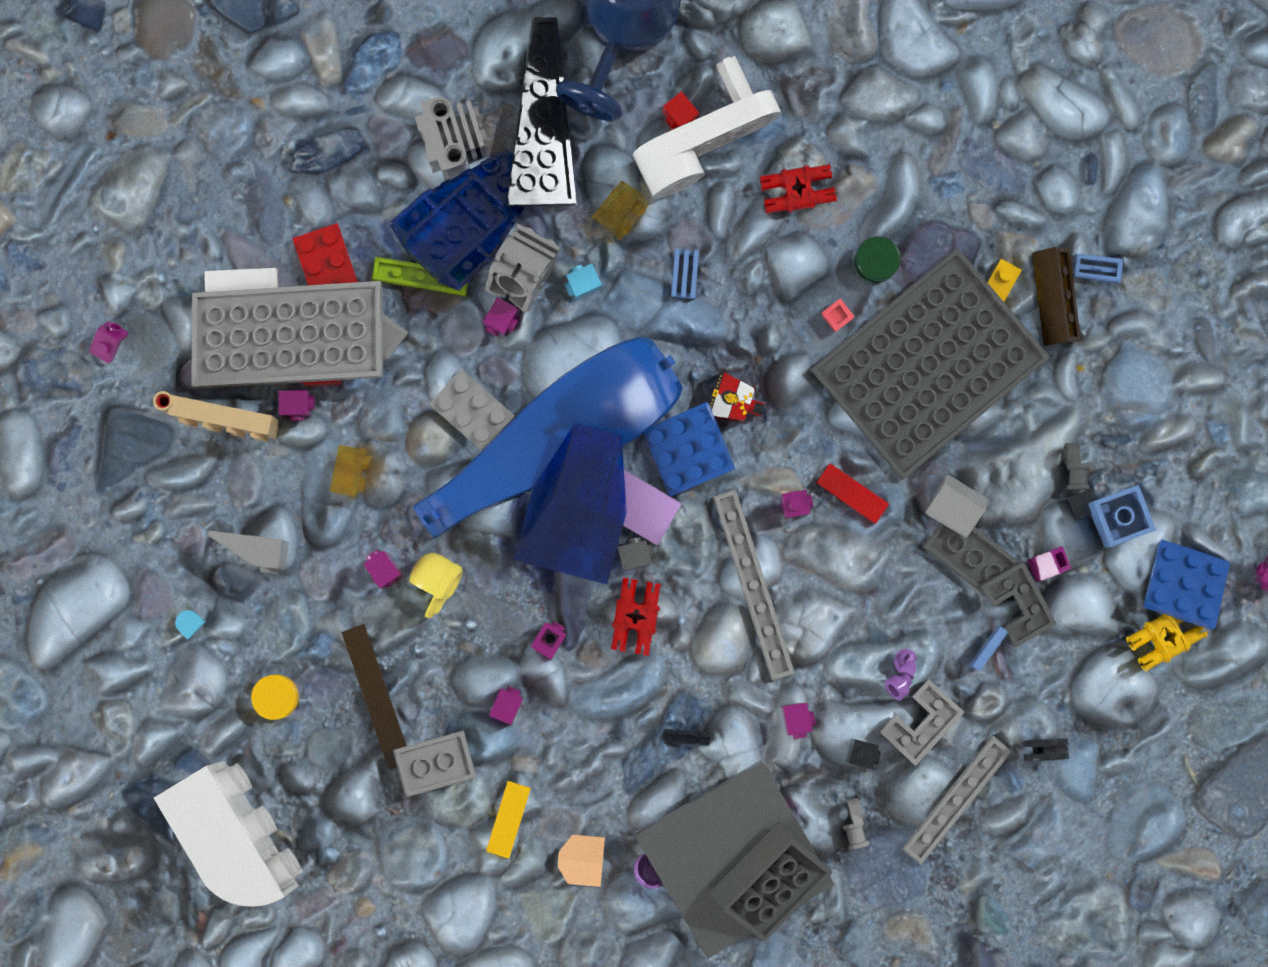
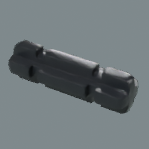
M664 729L663 731L664 742L673 743V741H676V743L696 745V743H699L702 746L710 745V733L700 732L698 734L696 731H674V729Z

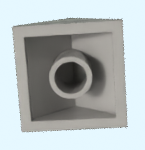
M947 474L925 513L967 538L985 512L988 499Z

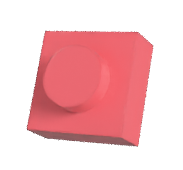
M841 298L821 313L835 333L855 318Z

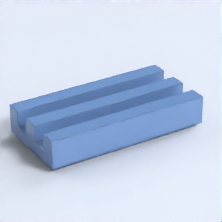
M675 249L671 297L695 299L699 251ZM679 256H684L681 293H678L676 291ZM689 256L693 257L691 294L686 293Z
M1078 253L1074 255L1073 278L1116 284L1121 283L1123 259ZM1080 260L1115 264L1117 268L1080 264ZM1079 270L1116 274V277L1081 273Z
M1001 626L996 627L969 666L975 671L982 670L1008 634V631Z

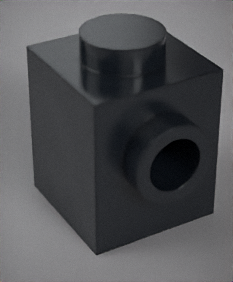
M852 738L846 762L873 769L874 765H878L881 751L878 750L879 745Z

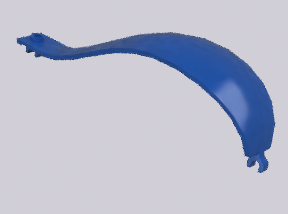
M644 337L625 340L586 359L543 390L459 474L444 486L416 503L413 509L419 516L420 521L427 528L432 538H437L483 509L586 468L595 462L598 455L605 458L618 451L656 424L672 409L680 398L683 387L671 367L676 364L675 360L671 355L665 358L652 339Z

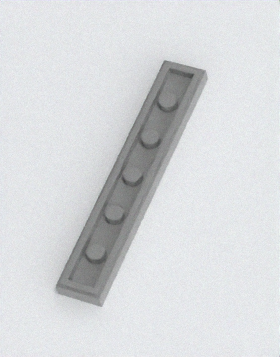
M991 736L901 849L922 865L1012 751L994 736Z

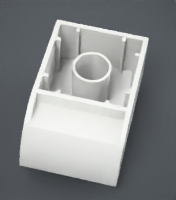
M225 761L203 767L154 797V800L205 886L221 899L240 906L254 907L276 902L299 886L294 878L302 873V869L289 848L278 852L269 835L277 831V827L266 808L260 806L257 809H253L244 795L245 792L252 789L250 780L244 770L237 763L229 767Z

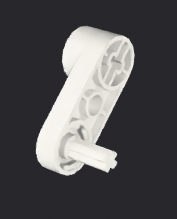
M735 56L725 58L716 65L732 98V104L660 135L640 146L633 153L634 159L654 199L677 193L700 180L705 173L698 157L767 126L782 114L771 90L752 93Z

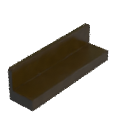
M1052 247L1033 252L1044 346L1081 342L1070 248Z

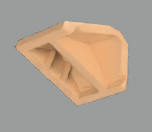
M571 835L559 851L558 868L568 884L601 887L605 837Z

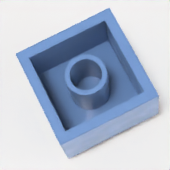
M1139 485L1088 503L1104 548L1113 547L1156 531Z

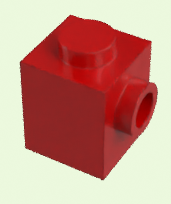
M682 91L663 106L662 111L667 117L665 121L672 130L698 119L700 114Z

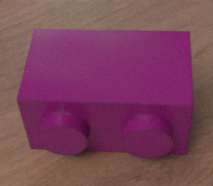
M379 550L372 552L366 557L368 561L363 564L377 586L383 590L404 577L389 552L384 550L382 552Z

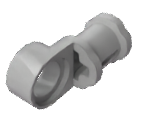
M859 798L847 800L852 823L845 824L842 827L847 832L849 840L848 850L868 846L870 843L866 840L862 827L864 825V815Z

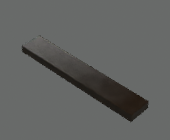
M362 624L341 633L388 769L390 770L397 767L392 750L405 747L407 744L366 625Z

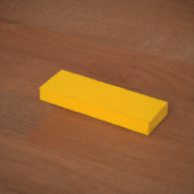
M507 781L486 852L510 858L531 787Z

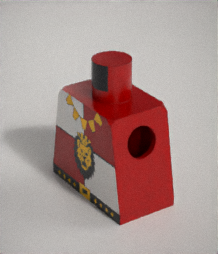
M720 371L709 405L715 419L744 423L747 413L761 417L765 403L752 399L755 388Z

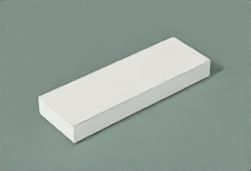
M277 268L204 271L205 292L278 287Z

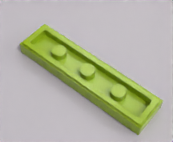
M375 257L371 280L466 296L470 272Z

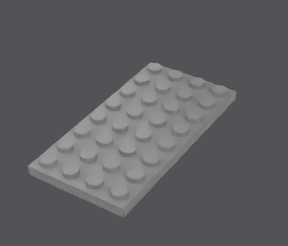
M380 281L192 293L191 387L194 389L383 378L382 283Z

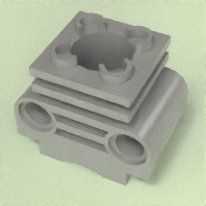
M439 97L421 102L424 114L415 117L422 140L425 142V152L432 173L442 171L445 181L461 177L468 172L469 161L466 151H471L473 161L478 159L475 150L478 147L480 148L482 158L487 157L485 149L489 148L486 133L484 129L479 130V127L483 126L477 106L472 107L470 100L466 101L468 109L466 114H464L461 103L456 104L459 116L456 117L452 105L447 99ZM455 158H460L457 162H451Z
M517 224L515 231L512 232L510 237L506 238L496 253L495 260L489 269V276L484 290L503 298L508 294L510 296L509 301L516 308L526 313L533 306L544 286L545 280L548 279L549 274L553 271L560 247L554 241L536 234L532 229Z

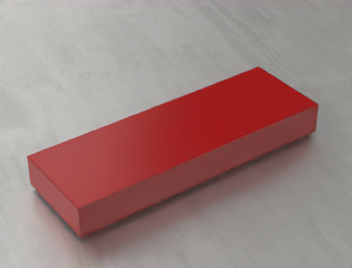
M829 463L816 482L817 485L874 524L878 522L889 503L831 463Z

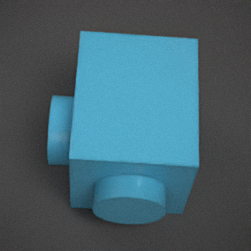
M593 264L582 267V265L575 266L566 275L567 282L564 283L568 295H574L576 301L602 289L601 281Z

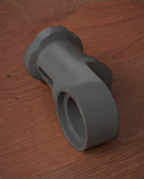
M1065 443L1063 447V460L1067 464L1070 477V485L1067 486V490H1088L1086 470L1089 469V465L1081 464L1079 443Z

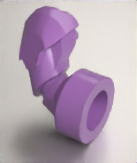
M901 649L895 655L894 664L899 672V676L892 675L885 681L888 693L896 700H902L909 694V686L912 683L911 679H914L917 656L909 649Z

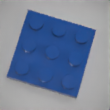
M709 402L653 425L644 432L670 497L735 470Z
M1161 539L1158 543L1143 607L1210 630L1215 629L1230 562Z

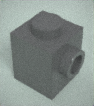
M640 537L626 540L627 545L618 547L623 571L651 565V559H655L652 545H647L646 540L641 541Z

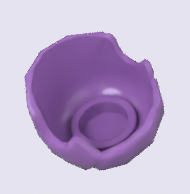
M644 853L639 856L634 865L636 880L646 888L656 889L663 886L646 854Z

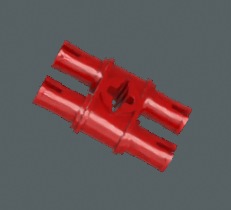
M827 164L810 168L809 165H803L800 168L789 170L784 168L780 170V173L759 176L762 191L778 187L785 189L784 196L763 200L764 207H766L765 213L769 214L784 210L793 213L794 210L814 209L818 204L837 202V196L834 194L836 192L835 187L816 191L811 189L812 181L832 179L831 165ZM796 182L800 188H804L802 189L800 196L797 190H792Z
M622 578L620 599L615 601L617 604L614 622L611 623L614 633L610 649L617 650L618 641L620 640L619 651L626 652L628 631H631L632 628L638 632L634 653L641 654L642 645H644L643 655L650 656L652 635H655V632L657 633V630H655L658 611L661 610L660 606H658V600L662 584L655 583L654 592L652 593L653 582H646L644 602L638 605L634 602L638 580L631 579L630 588L628 589L629 578ZM635 610H639V614L647 619L638 620L637 624H634L633 619L625 615L633 614Z

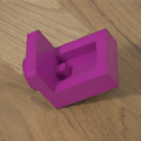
M106 322L97 329L89 353L110 364L114 361L120 343L128 336V332L116 323Z

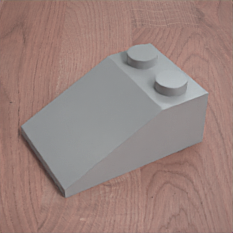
M209 531L208 536L253 566L260 567V572L279 574V570L286 571L289 549L288 541Z

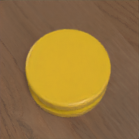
M279 674L268 675L261 678L255 684L251 694V701L255 711L260 716L269 720H278L289 716L296 709L299 701V692L297 686L290 678Z

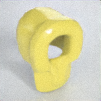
M427 553L421 556L413 566L409 578L413 585L434 595L425 613V617L429 619L438 614L446 599L454 594L463 574L461 566L437 553Z

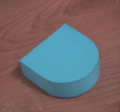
M190 610L181 612L175 622L176 628L187 640L206 623L196 612Z

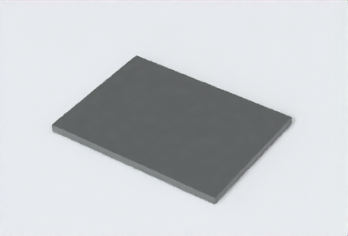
M957 248L810 371L900 479L904 480L1051 357L959 248Z

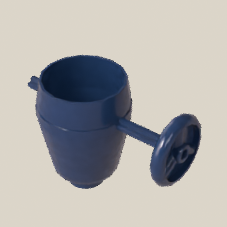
M585 0L588 21L606 46L589 85L572 80L561 81L556 87L558 97L568 106L587 116L607 122L619 120L623 115L620 104L611 96L602 92L618 52L640 53L649 51L660 44L677 22L681 0Z

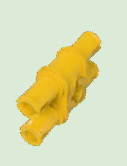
M1163 614L1151 622L1147 621L1144 623L1143 628L1127 636L1126 641L1127 643L1131 642L1129 646L1134 651L1149 641L1153 642L1155 650L1138 658L1139 664H1144L1141 668L1147 672L1161 662L1169 663L1175 656L1182 652H1188L1192 644L1208 636L1207 631L1202 632L1205 628L1196 625L1182 633L1179 624L1184 621ZM1166 633H1169V635H1170V636L1167 638L1168 641H1165V640H1164V637L1167 636Z

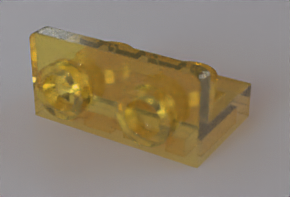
M621 180L593 214L592 218L595 222L612 232L618 240H621L630 231L635 221L644 214L649 203L642 193Z
M339 445L329 492L359 498L360 493H364L366 479H363L364 470L369 469L371 455H368L367 449Z

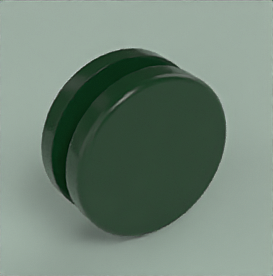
M880 236L871 237L865 240L858 248L854 259L855 268L858 274L868 282H885L899 268L900 252L895 243L890 239Z

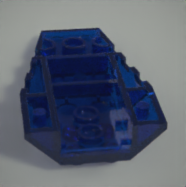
M505 149L480 162L474 168H468L461 172L460 175L451 180L447 179L439 186L424 191L389 223L403 249L438 283L458 291L462 289L492 261L525 207H507L506 205L513 154L509 150Z

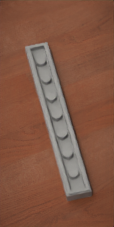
M732 490L713 496L771 681L795 674L737 491Z

